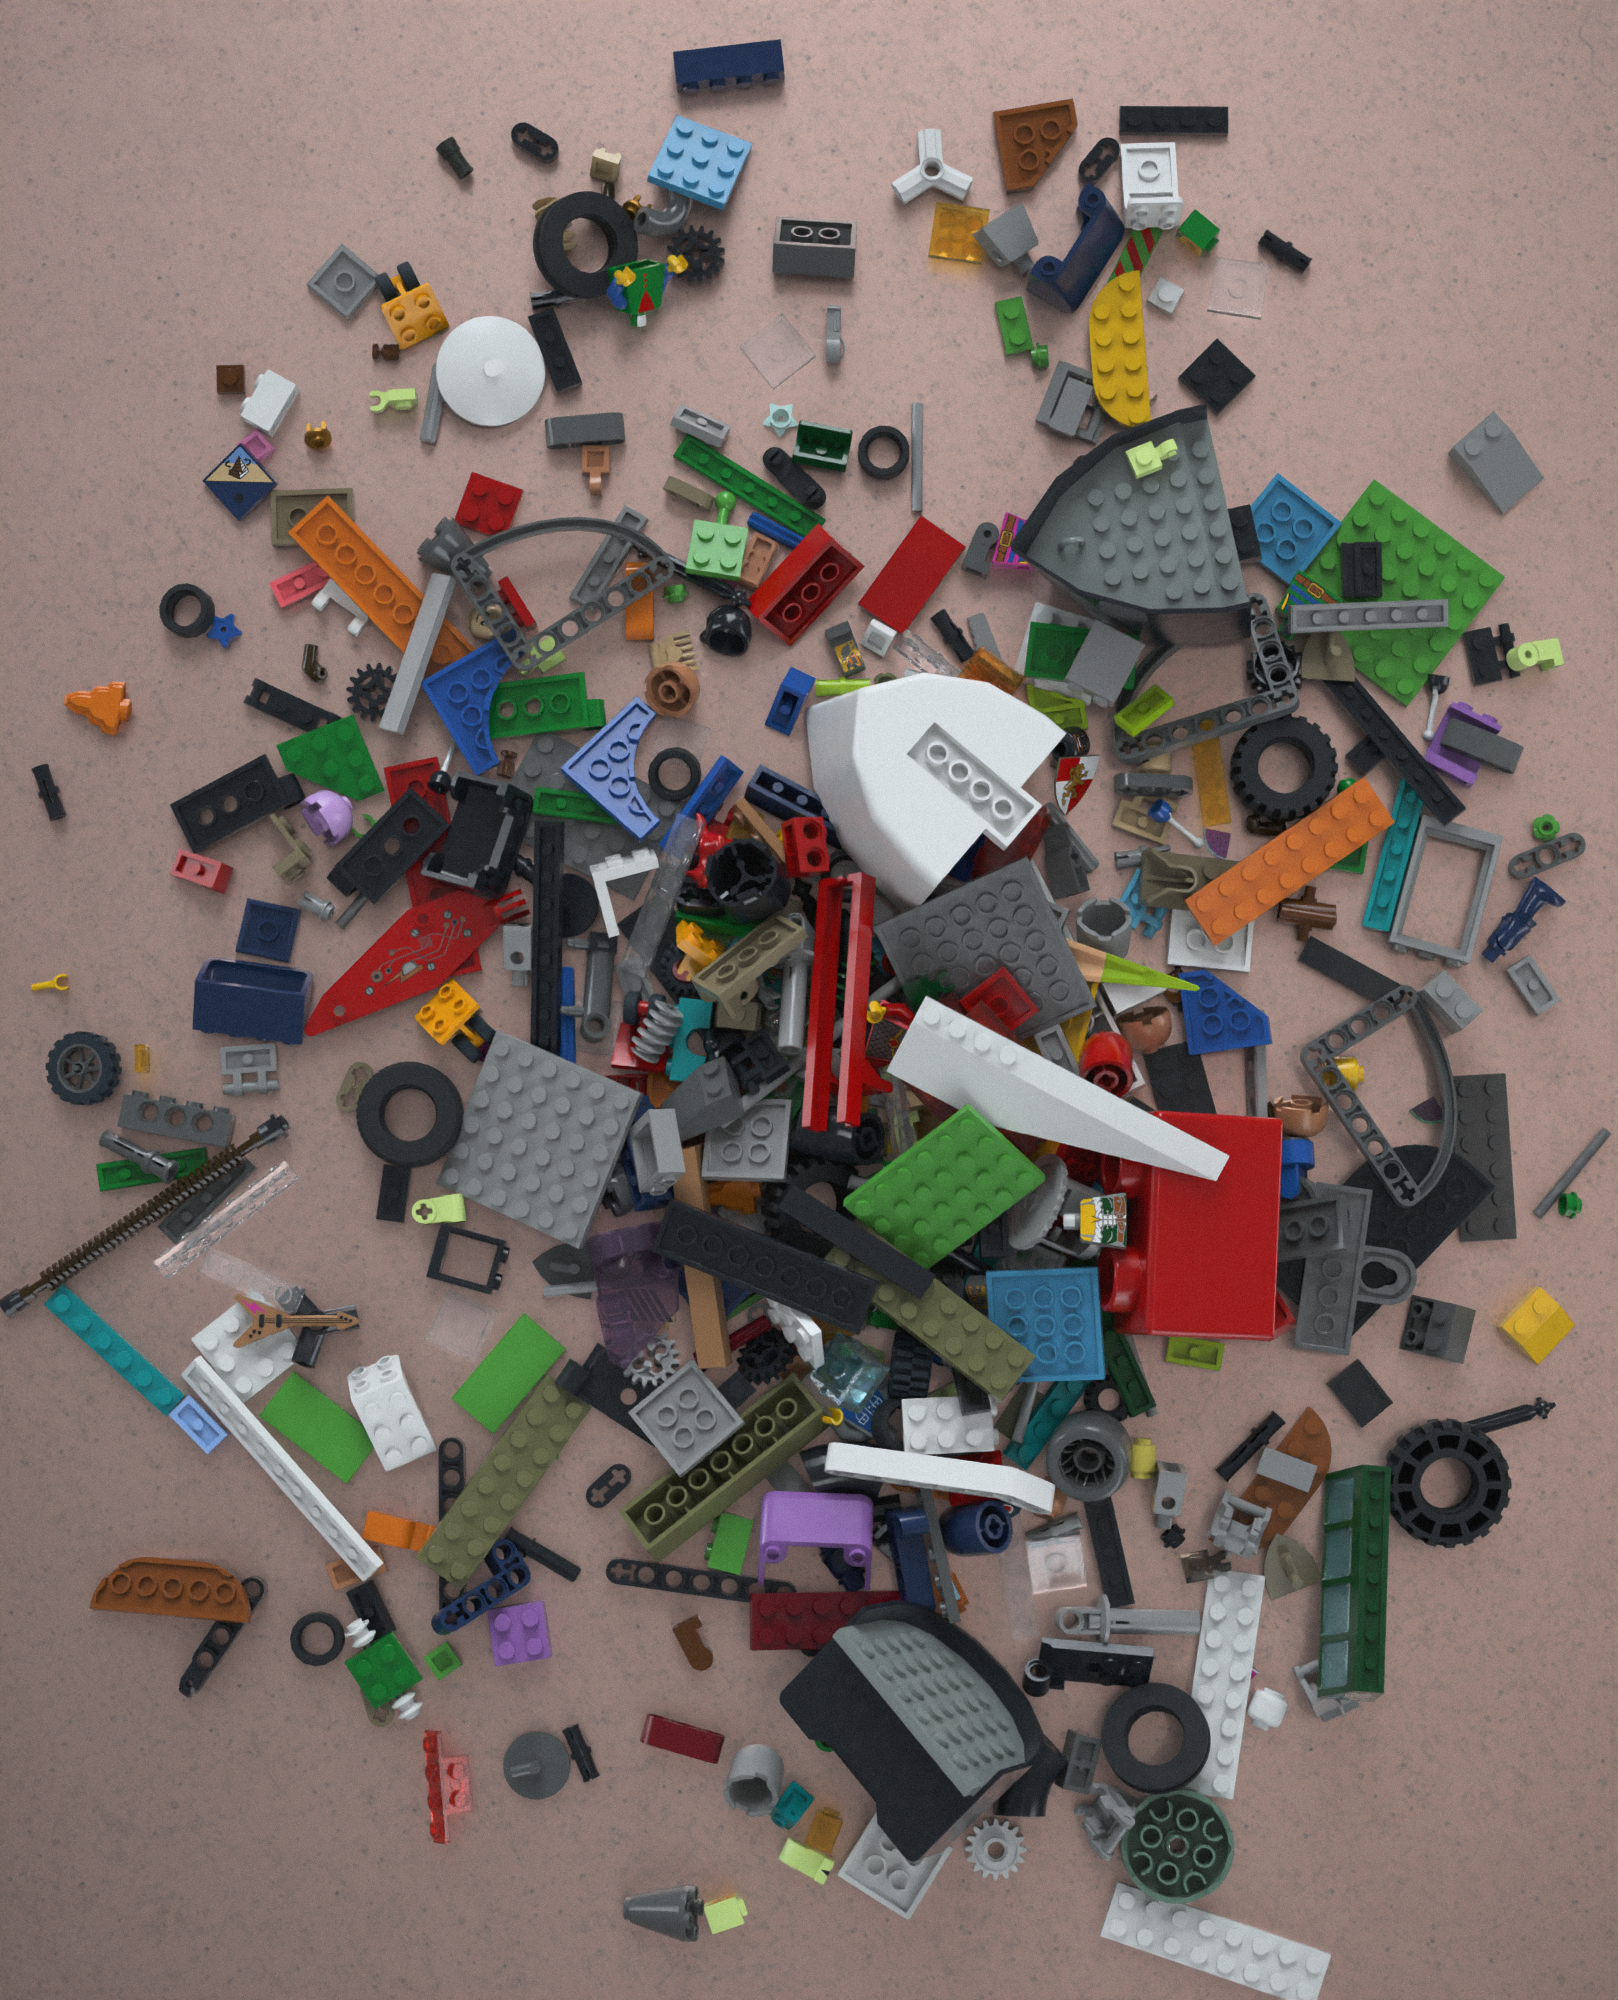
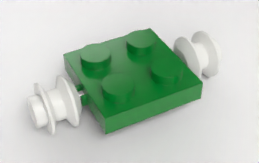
M361 1618L355 1620L347 1626L348 1632L345 1636H352L355 1641L352 1647H362L363 1650L345 1660V1665L374 1709L395 1697L392 1709H400L401 1714L398 1718H405L407 1721L413 1719L421 1712L419 1708L423 1703H415L413 1700L416 1694L415 1691L405 1692V1690L423 1679L422 1675L393 1631L373 1643L372 1640L376 1630L369 1631L366 1626L369 1620L362 1621Z

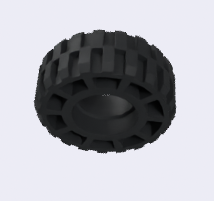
M1450 1418L1443 1421L1438 1419L1427 1420V1424L1421 1426L1416 1424L1411 1427V1431L1405 1436L1401 1434L1395 1441L1397 1445L1393 1450L1389 1449L1385 1457L1387 1460L1386 1466L1391 1467L1390 1513L1398 1524L1413 1538L1422 1540L1425 1544L1434 1547L1436 1545H1443L1445 1548H1455L1456 1544L1461 1543L1466 1546L1474 1543L1473 1539L1481 1536L1483 1538L1490 1533L1488 1529L1494 1523L1498 1525L1503 1518L1501 1512L1503 1508L1508 1507L1510 1501L1508 1490L1512 1487L1511 1478L1508 1476L1509 1466L1499 1447L1475 1426ZM1447 1457L1458 1459L1467 1466L1471 1474V1487L1468 1494L1460 1503L1452 1507L1438 1508L1431 1505L1425 1500L1421 1492L1420 1482L1423 1473L1429 1465L1439 1459Z

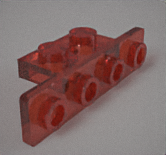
M429 1729L425 1730V1737L423 1739V1749L427 1757L425 1776L429 1783L427 1803L431 1810L432 1820L429 1830L434 1843L449 1844L448 1815L473 1812L469 1755L443 1757L441 1730Z

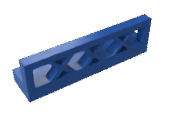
M721 755L658 844L661 850L677 860H680L681 852L688 853L700 836L695 817L696 813H701L708 824L744 772L728 758Z

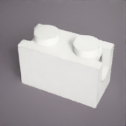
M267 369L265 374H260L255 381V391L251 398L247 397L240 408V412H242L240 416L244 418L243 421L273 437L299 393V389L296 384Z

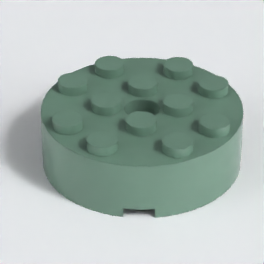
M1186 1787L1166 1794L1146 1793L1138 1799L1136 1814L1133 1817L1135 1825L1132 1829L1126 1831L1119 1842V1851L1123 1865L1133 1882L1150 1897L1171 1904L1191 1903L1215 1891L1226 1878L1234 1856L1233 1833L1220 1808L1206 1795ZM1175 1838L1184 1840V1847L1178 1852H1172L1169 1848V1843Z

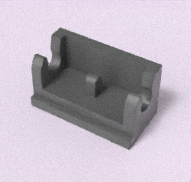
M1068 1729L1062 1751L1068 1763L1056 1777L1055 1784L1065 1790L1089 1795L1088 1789L1092 1785L1102 1744L1101 1739L1090 1734L1085 1735Z

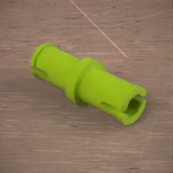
M840 676V679H815V697L840 696L870 686V678L845 679V676Z

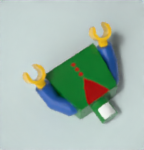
M670 255L667 257V264L647 258L607 268L610 285L606 290V294L617 311L630 314L631 326H645L646 311L657 309L661 306L662 295L668 281L675 273L678 274L685 271L688 267V262L682 255H679L678 258L675 255Z

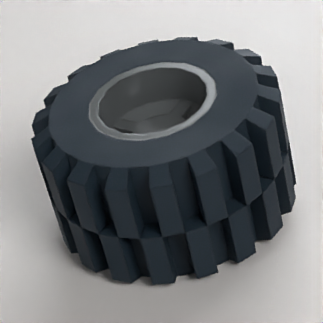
M898 1328L894 1335L889 1369L888 1394L890 1398H926L931 1377L933 1351L902 1328Z

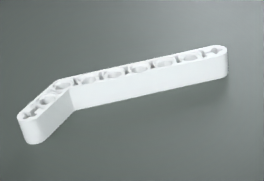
M837 1442L828 1444L824 1468L825 1473L836 1476L997 1498L1037 1514L1052 1513L1056 1487L1053 1483L1013 1467Z

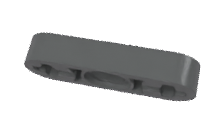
M1125 772L1114 776V792L1119 795L1185 798L1193 794V779L1185 775Z
M1569 833L1514 856L1509 861L1508 871L1515 879L1522 880L1580 856L1586 847L1585 840L1577 833ZM1568 839H1571L1572 842L1577 841L1579 846L1575 848L1576 853L1572 850H1567L1561 853L1564 859H1561L1560 851L1555 844L1558 843V847L1562 848L1569 843ZM1542 849H1550L1554 853L1552 863L1545 864L1540 860L1539 854ZM1533 853L1535 864L1525 869L1526 874H1523L1521 870L1516 871L1517 860L1520 859L1522 863L1530 861L1532 857L1529 854Z

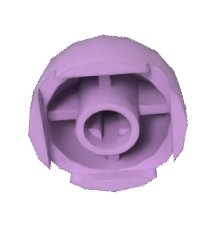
M322 790L301 801L300 805H305V808L301 810L305 821L316 836H319L321 832L326 838L323 841L324 844L332 847L349 834L353 822L351 812L353 807L345 796L341 797L335 792Z

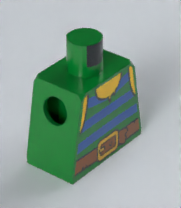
M1298 570L1276 612L1278 616L1284 619L1277 630L1278 634L1289 641L1295 634L1288 633V605L1339 603L1341 599Z

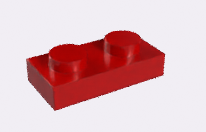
M506 576L499 580L498 583L501 589L497 593L505 605L510 603L514 608L515 612L511 615L519 628L525 626L527 631L530 632L538 627L509 578Z

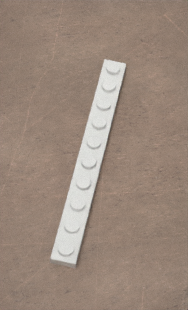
M200 1355L194 1359L181 1376L363 1582L369 1579L383 1564V1561Z

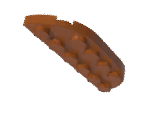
M1307 1406L1275 1449L1281 1453L1318 1466L1309 1492L1257 1474L1240 1496V1499L1264 1509L1266 1507L1272 1508L1270 1520L1263 1532L1258 1549L1268 1546L1275 1533L1283 1535L1327 1475L1332 1452L1330 1436L1324 1422L1309 1406ZM1233 1508L1232 1520L1250 1526L1254 1519L1257 1518ZM1210 1537L1208 1540L1213 1542L1214 1538Z
M140 1557L119 1564L117 1569L101 1580L93 1594L89 1607L90 1609L233 1623L250 1624L251 1621L248 1595L240 1581L226 1569L207 1562Z

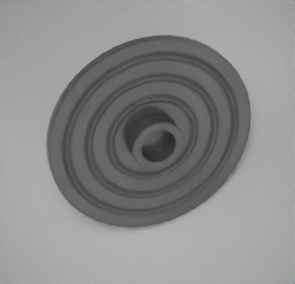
M539 1731L523 1734L514 1740L506 1751L503 1763L504 1775L510 1787L519 1795L534 1800L551 1797L560 1791L569 1777L571 1767L570 1757L563 1743L555 1736Z

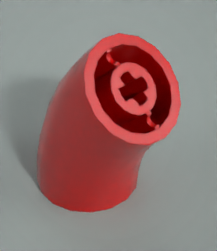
M1100 1031L1092 1034L1084 1042L1080 1051L1079 1076L1121 1098L1133 1085V1050L1130 1043L1124 1036L1113 1031Z

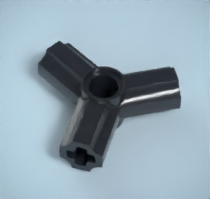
M298 1286L289 1291L280 1301V1304L290 1315H337L338 1312H343L358 1318L355 1304L325 1311L319 1310ZM356 1324L344 1330H338L337 1327H322L320 1330L302 1327L291 1361L300 1366L315 1369L326 1336L360 1329V1325Z

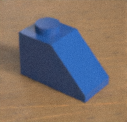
M791 667L779 687L765 725L790 736L816 678Z

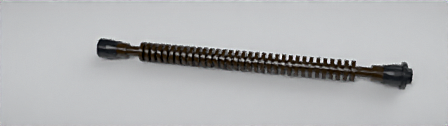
M271 1114L270 1119L258 1126L257 1131L249 1136V1140L238 1147L235 1143L231 1144V1149L229 1147L225 1148V1153L223 1151L219 1152V1157L217 1155L213 1156V1161L211 1159L207 1160V1165L203 1163L200 1165L201 1169L197 1167L195 1173L191 1171L189 1177L185 1175L183 1180L179 1179L177 1184L173 1183L171 1188L167 1187L165 1192L161 1191L159 1196L155 1195L153 1200L149 1199L147 1204L143 1203L141 1208L137 1207L135 1212L131 1211L129 1213L130 1217L125 1215L123 1217L124 1220L119 1219L117 1223H113L111 1227L99 1233L100 1236L95 1235L93 1237L94 1240L89 1239L87 1241L88 1244L83 1243L81 1245L82 1248L80 1246L75 1249L76 1252L74 1250L69 1253L70 1256L68 1254L65 1255L64 1260L61 1258L58 1260V1263L55 1262L52 1264V1267L49 1266L46 1268V1271L40 1272V1280L31 1286L27 1284L20 1290L16 1288L1 1298V1309L10 1319L29 1307V1303L37 1298L38 1293L47 1287L53 1291L56 1289V1286L59 1287L62 1285V1282L65 1283L68 1281V1278L71 1279L74 1277V1274L80 1273L79 1269L83 1271L86 1269L85 1265L89 1267L92 1264L91 1261L95 1263L98 1260L97 1258L101 1259L103 1254L107 1255L109 1250L113 1251L115 1246L119 1247L121 1242L125 1243L127 1238L131 1239L133 1234L137 1235L139 1230L143 1231L145 1226L149 1227L151 1222L155 1223L157 1221L156 1217L161 1219L163 1217L162 1213L167 1215L169 1213L168 1209L173 1211L175 1209L174 1205L179 1207L181 1205L180 1201L182 1203L186 1202V1198H192V1194H198V1190H204V1186H210V1182L214 1183L216 1178H222V1174H228V1170L230 1172L234 1170L233 1165L237 1168L240 1166L239 1161L242 1164L246 1162L244 1156L255 1148L259 1150L266 1144L270 1146L282 1137L287 1138L289 1136L287 1130L290 1129V1125L283 1115L277 1117L276 1114Z

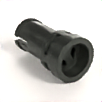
M450 137L440 143L436 151L442 156L444 161H448L459 180L470 175L474 169L460 152L461 148L458 146L457 141L454 137Z

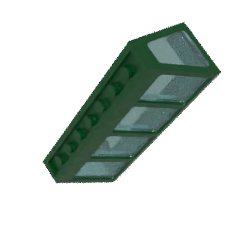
M1359 1465L1327 1473L1325 1477L1317 1698L1374 1702L1384 1694L1391 1467Z

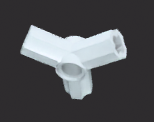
M932 128L918 131L919 166L891 183L896 196L903 204H906L927 189L935 187L963 201L971 187L973 178L943 164L941 130ZM929 167H934L939 173L931 177L924 171Z

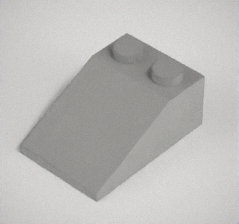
M1494 411L1454 445L1448 453L1502 514L1544 478L1514 433Z

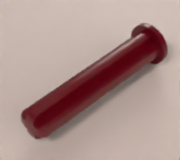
M766 1315L760 1316L729 1335L731 1352L771 1329V1322ZM695 1351V1352L693 1353V1356H694V1359H695L696 1363L698 1364L697 1354H696V1351Z

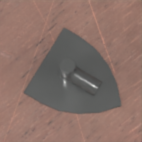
M567 1243L557 1245L542 1253L532 1263L539 1274L551 1286L593 1281L600 1245L585 1243L583 1249L575 1248ZM592 1292L570 1295L578 1298L591 1299Z

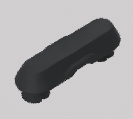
M772 447L765 451L763 455L765 467L805 506L816 509L825 503L826 494L824 489L797 463H793L792 458L784 450Z

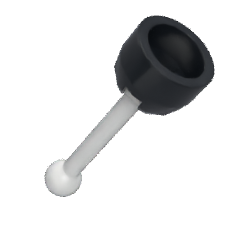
M1428 674L1427 688L1433 694L1427 730L1423 733V738L1426 741L1434 738L1432 729L1438 695L1447 690L1450 677Z
M452 736L450 737L451 745L442 769L432 773L427 784L431 791L438 794H446L449 791L451 777L447 773V769L456 747Z

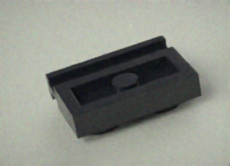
M1342 542L1340 544L1341 598H1382V542Z
M1356 1359L1350 1366L1326 1383L1361 1428L1383 1412L1389 1405L1393 1404L1392 1400L1359 1359Z

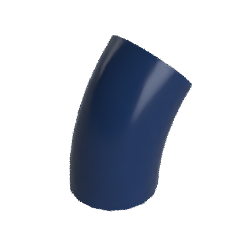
M995 1500L951 1506L939 1517L944 1547L949 1553L954 1555L971 1557L998 1554L1005 1551L1011 1543L1013 1528L1010 1515L1005 1507Z

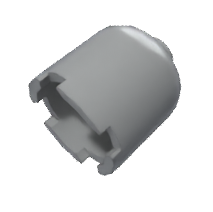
M1110 897L1109 901H1097V898H1092L1084 902L1077 911V942L1124 959L1129 950L1132 919L1129 907L1124 902Z
M750 1744L742 1747L735 1754L723 1790L725 1801L733 1810L738 1807L741 1810L747 1811L746 1815L750 1817H761L772 1812L773 1807L778 1803L784 1776V1764L779 1754L771 1747L763 1744Z

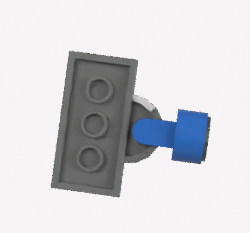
M1291 1137L1282 1139L1278 1262L1349 1251L1346 1195L1335 1194L1321 1197L1315 1183L1307 1179V1170L1315 1167L1314 1143L1307 1138Z

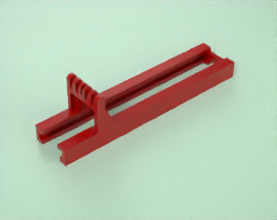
M864 872L847 874V878L839 876L837 879L834 877L819 880L802 1113V1128L813 1132L827 1131L829 1093L838 1096L837 1123H845V1127L851 1128L860 1126L862 1097L886 1094L893 1091L892 1083L881 1079L864 1057L876 878ZM852 886L840 1077L838 1080L831 1071L842 900L843 887Z

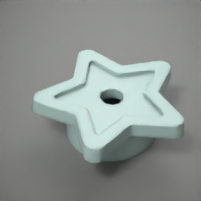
M773 403L769 404L770 416L763 421V425L773 427L778 437L783 435L786 428L798 426L797 421L791 416L792 404L784 407ZM783 417V421H779L778 418Z

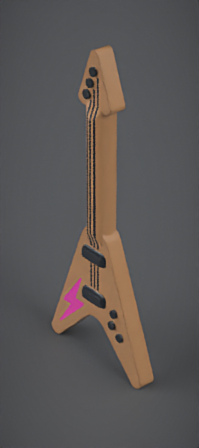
M236 1294L235 1299L252 1316L253 1323L234 1342L233 1346L241 1348L290 1327H337L338 1330H344L361 1323V1320L343 1312H338L337 1315H290L244 1295Z

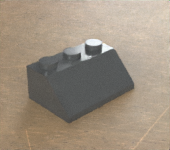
M776 216L772 272L782 275L806 274L810 277L821 275L834 276L838 279L854 278L857 221Z

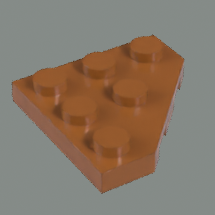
M1073 98L993 112L1006 193L1033 189L1077 129L1078 123Z

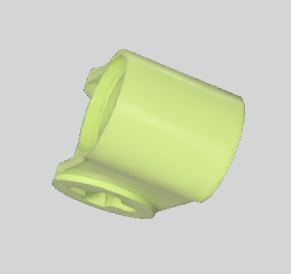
M461 1193L419 1200L412 1207V1216L418 1223L426 1225L465 1222L467 1217L464 1196ZM425 1204L427 1208L432 1209V1213L428 1214V1219L426 1220L424 1216L419 1215V1210H423V1205Z

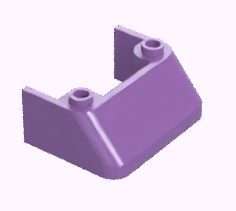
M770 1491L766 1493L761 1502L758 1585L764 1586L765 1563H779L783 1561L787 1556V1546L844 1548V1560L849 1565L865 1567V1590H870L874 1508L872 1500L861 1494Z

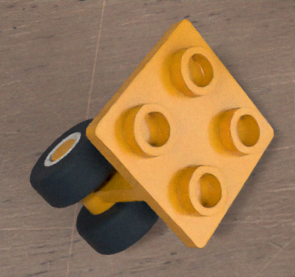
M408 261L397 266L399 274L392 278H389L386 272L375 277V281L386 301L380 308L401 350L449 327V323L430 284L420 285Z
M453 978L449 979L414 1016L416 1021L441 1046L459 1029L462 1030L467 1036L458 1033L451 1042L472 1063H476L483 1055L478 1048L484 1041L491 1045L496 1033L479 1015H475L469 1021V1026L473 1029L472 1031L464 1024L480 1006Z

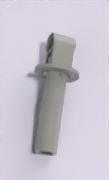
M791 913L785 918L803 927L808 937L796 949L783 956L773 967L783 971L777 1050L782 1054L797 1055L803 1052L808 973L813 970L815 930L801 914Z
M1100 1594L1097 1598L1096 1607H1060L1054 1614V1623L1058 1629L1067 1634L1096 1635L1097 1642L1108 1643L1110 1634L1199 1635L1200 1613L1198 1610L1110 1608L1107 1595ZM1073 1613L1075 1617L1073 1625L1065 1627L1063 1624L1065 1615Z

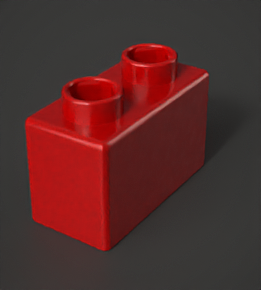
M1161 1110L1148 1112L1229 1155V1158L1217 1181L1101 1153L1100 1179L1105 1195L1126 1193L1127 1250L1104 1247L1096 1265L1099 1266L1101 1309L1106 1312H1114L1113 1327L1119 1334L1272 1341L1275 1334L1283 1138L1282 1120L1271 1117Z

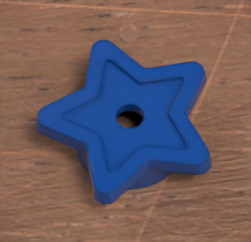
M229 614L224 618L215 616L212 622L213 627L206 637L208 639H218L223 648H227L230 640L242 635V632L234 626L235 615ZM222 627L226 628L225 632L221 631Z

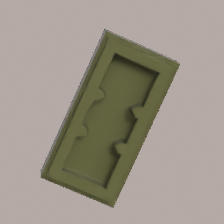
M1026 1382L1022 1383L993 1426V1428H997L1000 1433L1012 1440L1027 1388ZM1039 1391L1036 1393L1032 1411L1044 1396Z

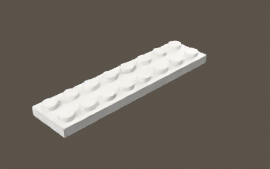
M1214 1567L1209 1569L1191 1697L1199 1705L1208 1723L1211 1745L1208 1759L1202 1771L1185 1787L1196 1790L1204 1795L1233 1800L1266 1576Z
M1120 1881L1116 1882L1100 1931L1101 1937L1286 2000H1317L1331 1954L1187 1904H1171L1159 1901L1144 1893L1140 1888Z

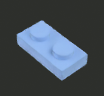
M188 1395L169 1414L207 1454H210L229 1435L191 1395Z

